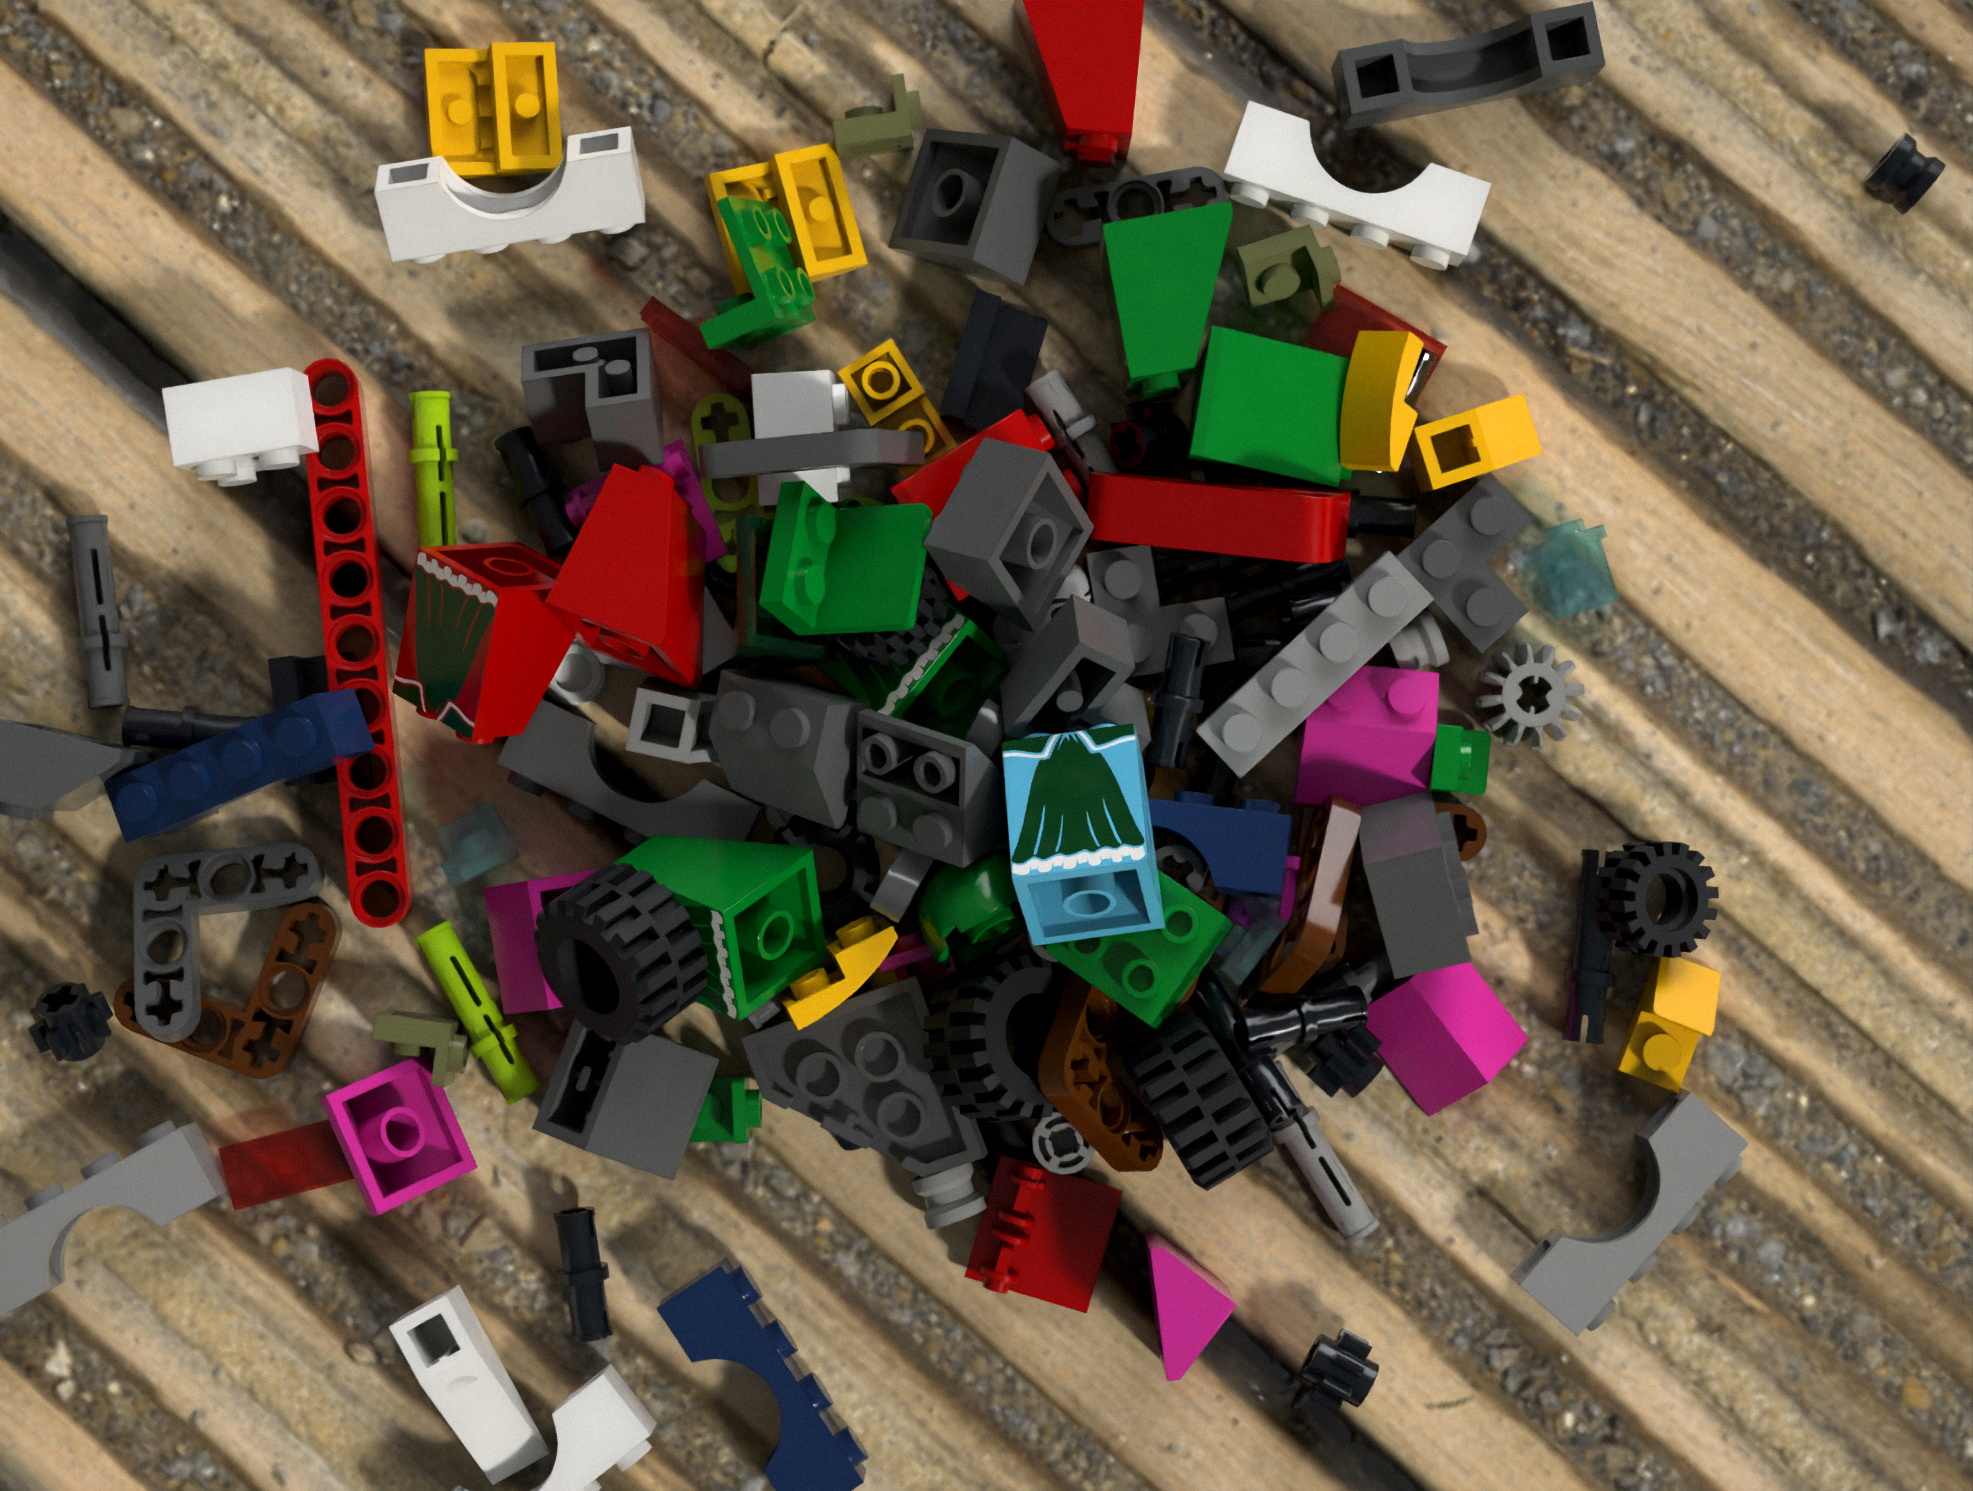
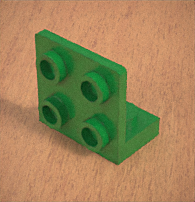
M728 196L717 201L718 208L755 298H752L750 292L743 293L724 300L714 307L718 316L698 324L707 348L752 350L817 321L810 305L816 300L815 292L804 270L800 267L795 268L787 248V244H790L792 241L791 233L781 212L777 208H771L768 202Z
M805 481L781 482L759 604L798 636L912 629L915 625L927 553L923 542L931 529L933 511L925 503L835 509Z
M1157 869L1165 928L1051 943L1046 945V951L1159 1031L1234 924L1225 915Z

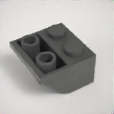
M867 708L857 712L858 832L960 868L968 866L1009 839L1004 774L973 743Z
M575 1017L532 1129L582 1150L674 1181L720 1059L655 1033H651L638 1043L632 1042L629 1045H619L614 1040L608 1042L599 1038L592 1029L590 1031L587 1030Z

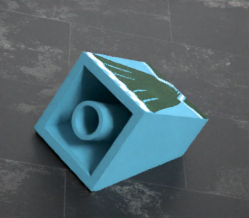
M1134 723L1124 725L1099 724L1088 730L1054 735L1035 733L1023 739L1002 742L1012 881L1033 946L1165 928L1143 758Z

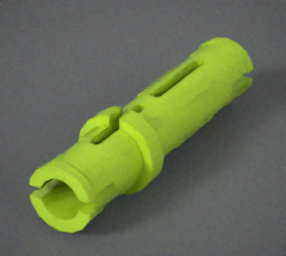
M412 392L408 394L411 405L413 450L407 451V464L414 465L419 547L457 545L453 463L459 462L458 449L452 448L450 392Z
M445 921L415 938L414 943L416 946H419L441 985L445 996L450 1001L474 1045L469 1047V1050L475 1059L482 1058L506 1101L504 1102L509 1107L544 1086L536 1077L515 1039L519 1035L514 1023L506 1024L485 987L480 974L476 971L455 934L451 921Z

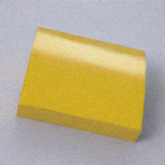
M491 42L488 49H424L421 56L429 158L442 156L450 168L462 179L522 176L553 172L561 161L563 152L555 42Z
M834 142L774 154L768 162L711 173L704 180L736 296L750 292L752 298H755L717 205V201L728 196L768 202L771 208H777L781 212L791 233L792 241L790 244H787V248L795 268H802L811 283L865 267L868 264Z

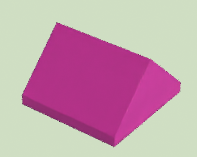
M1470 962L1394 980L1372 997L1373 1002L1368 1005L1369 1014L1365 1015L1368 1018L1365 1027L1383 1042L1377 1049V1052L1428 1117L1488 1084L1529 1040Z
M428 1053L424 1057L414 1056L320 1098L371 1217L378 1216L478 1168L443 1087L431 1086L433 1064Z
M1157 1231L1144 1233L1160 1361L1167 1381L1180 1380L1233 1312L1237 1304L1228 1286Z

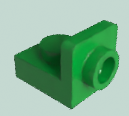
M1437 724L1427 790L1472 795L1484 794L1487 786L1491 735L1485 731L1465 730L1463 726Z
M749 1074L714 1075L689 1142L734 1141V1144L748 1143L752 1138L751 1128L762 1127V1096L760 1089H750Z

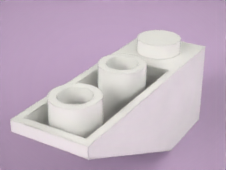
M459 1284L403 1314L389 1326L419 1384L493 1485L550 1454L544 1439Z

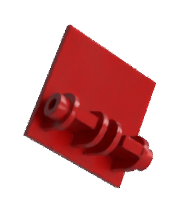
M1000 1154L986 1201L988 1207L983 1211L964 1277L983 1282L984 1288L994 1292L1007 1294L1008 1290L1087 1314L1123 1190L1071 1174L1062 1175L1054 1173L1044 1166Z

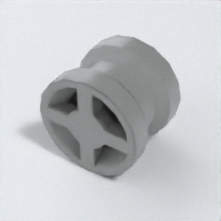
M1427 606L1382 647L1391 668L1416 670L1427 664L1438 667L1449 662L1445 641Z
M971 1162L926 1178L916 1176L911 1179L910 1182L914 1193L922 1196L925 1201L927 1211L924 1215V1220L928 1229L932 1230L971 1217L988 1207L984 1195L975 1191L972 1184L971 1176L974 1168Z

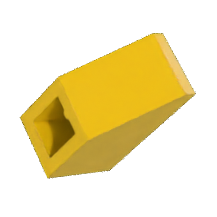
M1524 393L1413 428L1406 447L1420 493L1469 479L1543 453Z

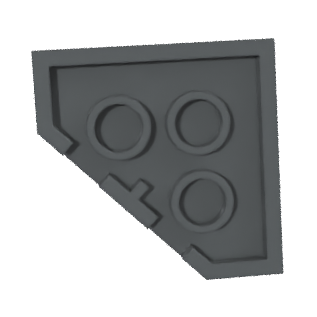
M921 972L847 998L822 1018L799 1031L788 1019L740 1038L763 1099L785 1110L791 1108L821 1123L820 1127L864 1149L870 1147L902 1163V1168L918 1176L926 1178L982 1159L988 1154L976 1119H969L961 1115L960 1105L949 1106L941 1097L944 1086L942 1084L934 1085L928 1073L934 1067L931 1058L924 1059L922 1045L929 1044V1033L922 1031L924 1017L932 1016L933 1009L928 1004L931 997Z

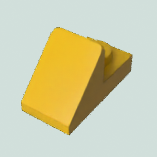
M1656 957L1614 1069L1678 1093L1700 1035L1703 1034L1711 1037L1713 1033L1721 974L1679 957Z

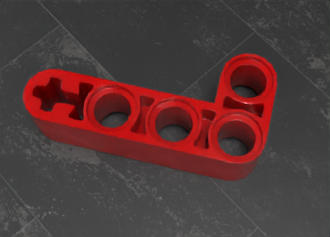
M1090 472L1087 516L1094 525V529L1089 538L1110 542L1294 562L1329 563L1345 558L1351 492L1315 487L1278 489L1119 472Z

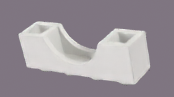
M1252 101L1247 103L1222 176L1226 188L1231 189L1229 196L1239 203L1264 209L1267 202L1291 210L1289 217L1300 224H1310L1312 228L1325 229L1327 223L1351 230L1350 239L1361 245L1385 250L1389 243L1412 251L1410 255L1412 261L1436 270H1446L1448 264L1458 267L1466 258L1492 184L1430 163L1415 180L1397 190L1379 194L1352 190L1334 180L1319 163L1312 147L1310 123L1308 120Z
M631 126L568 136L561 161L552 174L540 184L515 193H495L474 187L460 178L442 156L378 166L374 193L392 262L410 259L413 263L425 264L440 260L447 253L473 250L479 254H489L503 250L511 243L535 240L541 244H553L564 241L575 233L598 230L604 234H617L629 230L634 224L645 223V193Z
M611 1363L563 1400L552 1413L558 1442L556 1461L551 1474L542 1483L529 1491H599L602 1486L596 1478L614 1464L618 1466L621 1472L625 1471L652 1448L646 1439L652 1434L657 1422ZM460 1482L450 1491L476 1490Z

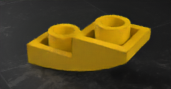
M1359 330L1347 372L1340 420V464L1346 469L1398 472L1418 415L1414 409L1404 402L1424 344L1410 331Z
M892 338L837 372L871 429L923 432L926 464L957 446ZM923 466L896 469L903 479Z
M865 916L843 926L836 932L839 940L826 946L837 969L827 974L824 968H818L805 973L789 985L792 992L781 997L780 1000L790 1021L798 1031L839 1006L875 972L898 938L894 927L887 920L881 918L873 922L871 916Z

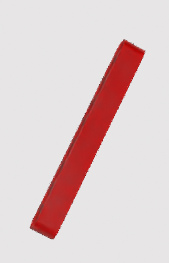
M324 358L314 361L305 369L303 374L308 375L319 452L306 454L328 686L329 692L354 688L355 693L363 690L372 691L378 697L380 703V712L377 718L368 724L376 749L336 765L349 899L353 914L360 922L369 927L385 928L399 924L409 915L413 907L414 890L395 698L392 692L393 678L365 396L361 382L347 364L338 359ZM337 376L347 380L349 385L348 394L339 405L328 407L317 402L316 390L324 379ZM337 439H346L352 442L355 454L350 465L341 470H329L324 467L322 454L326 445ZM342 502L357 504L361 511V521L357 528L347 534L332 532L328 523L332 508ZM351 564L362 566L366 570L368 577L364 591L352 598L339 596L334 585L337 573L343 567ZM357 627L368 629L374 640L372 652L362 661H347L341 651V640L349 630ZM377 754L385 762L387 769L386 777L377 788L365 790L354 779V765L363 755ZM378 816L390 824L393 837L391 844L385 851L373 854L362 846L359 835L363 823L370 818ZM379 880L393 884L399 895V905L395 912L388 917H379L373 914L366 903V893L369 887Z

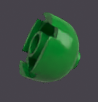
M994 848L964 868L938 859L933 862L932 867L935 873L924 883L917 903V922L927 946L938 964L943 968L950 967L949 956L958 954L963 964L973 962L996 951L1027 929L1020 919L1024 915L1012 881L1010 852L1008 850Z

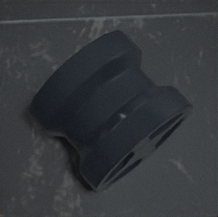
M1904 133L1876 163L1863 183L1873 191L1883 190L1892 197L1893 207L1904 215L1933 185L1943 172L1946 164L1936 156L1925 157L1917 150L1916 140L1909 134Z

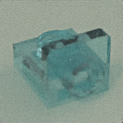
M1583 518L1546 529L1549 541L1533 547L1532 550L1554 620L1619 601L1601 539L1607 537L1603 524L1586 529Z
M486 802L436 829V836L449 859L440 865L452 888L466 886L521 857L495 805L490 802Z
M1226 894V900L1252 919L1248 927L1237 921L1215 951L1223 960L1214 971L1233 986L1242 984L1287 925V922L1276 914L1282 907L1277 900Z

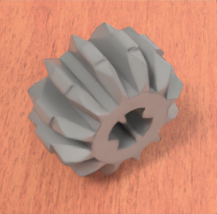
M1520 642L1515 645V662L1505 652L1497 651L1491 658L1501 676L1493 672L1481 671L1476 677V680L1481 685L1493 689L1492 695L1474 698V707L1483 709L1493 706L1496 712L1485 720L1482 727L1486 732H1492L1499 729L1503 724H1508L1503 735L1504 746L1515 747L1524 732L1526 744L1530 750L1542 749L1544 742L1543 730L1554 741H1562L1567 736L1565 728L1557 717L1568 721H1578L1582 715V712L1577 707L1566 704V697H1576L1584 694V685L1575 683L1565 686L1562 680L1571 674L1576 666L1572 660H1566L1555 668H1551L1555 656V647L1551 645L1542 646L1535 660L1533 659L1532 649L1528 642ZM1522 679L1524 686L1537 684L1541 690L1535 698L1536 704L1539 706L1535 713L1533 706L1521 709L1516 702L1523 694L1522 689L1518 685Z

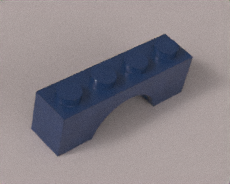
M350 688L313 694L104 782V786L124 841L129 843L172 833L218 814V809L241 798L302 776L323 771L372 751L376 747L355 690Z
M1176 791L1174 801L1148 798L1152 832L1174 836L1192 846L1207 863L1217 893L1283 901L1292 820L1291 815L1279 814L1280 804L1264 800L1241 799L1240 809L1213 806L1214 796L1190 791Z
M725 1257L663 1298L656 1309L692 1363L711 1359L734 1361L755 1371L772 1389L781 1413V1435L779 1442L767 1459L763 1472L776 1491H852L864 1483L866 1468L862 1462L869 1458L865 1447L850 1426L840 1430L827 1410V1408L833 1405V1401L826 1387L814 1372L807 1376L803 1374L791 1356L798 1351L794 1339L778 1318L772 1322L768 1321L756 1302L763 1297L762 1292L744 1265L734 1269L728 1258Z

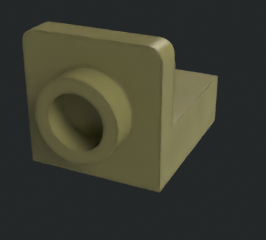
M903 73L891 75L895 112L883 113V108L880 106H863L846 111L845 119L832 120L839 160L914 150L912 130L924 129L919 90L906 92Z
M1310 224L1237 248L1243 289L1251 308L1282 300L1291 295L1312 289L1322 312L1335 309L1332 285L1341 282L1338 262L1330 245L1320 247Z
M388 1008L375 1014L372 1039L390 1042L389 1052L399 1055L424 1057L427 1056L428 1047L436 1048L431 1086H448L454 1082L455 1073L464 1074L467 1066L470 1037L461 1035L462 1022L459 1018Z

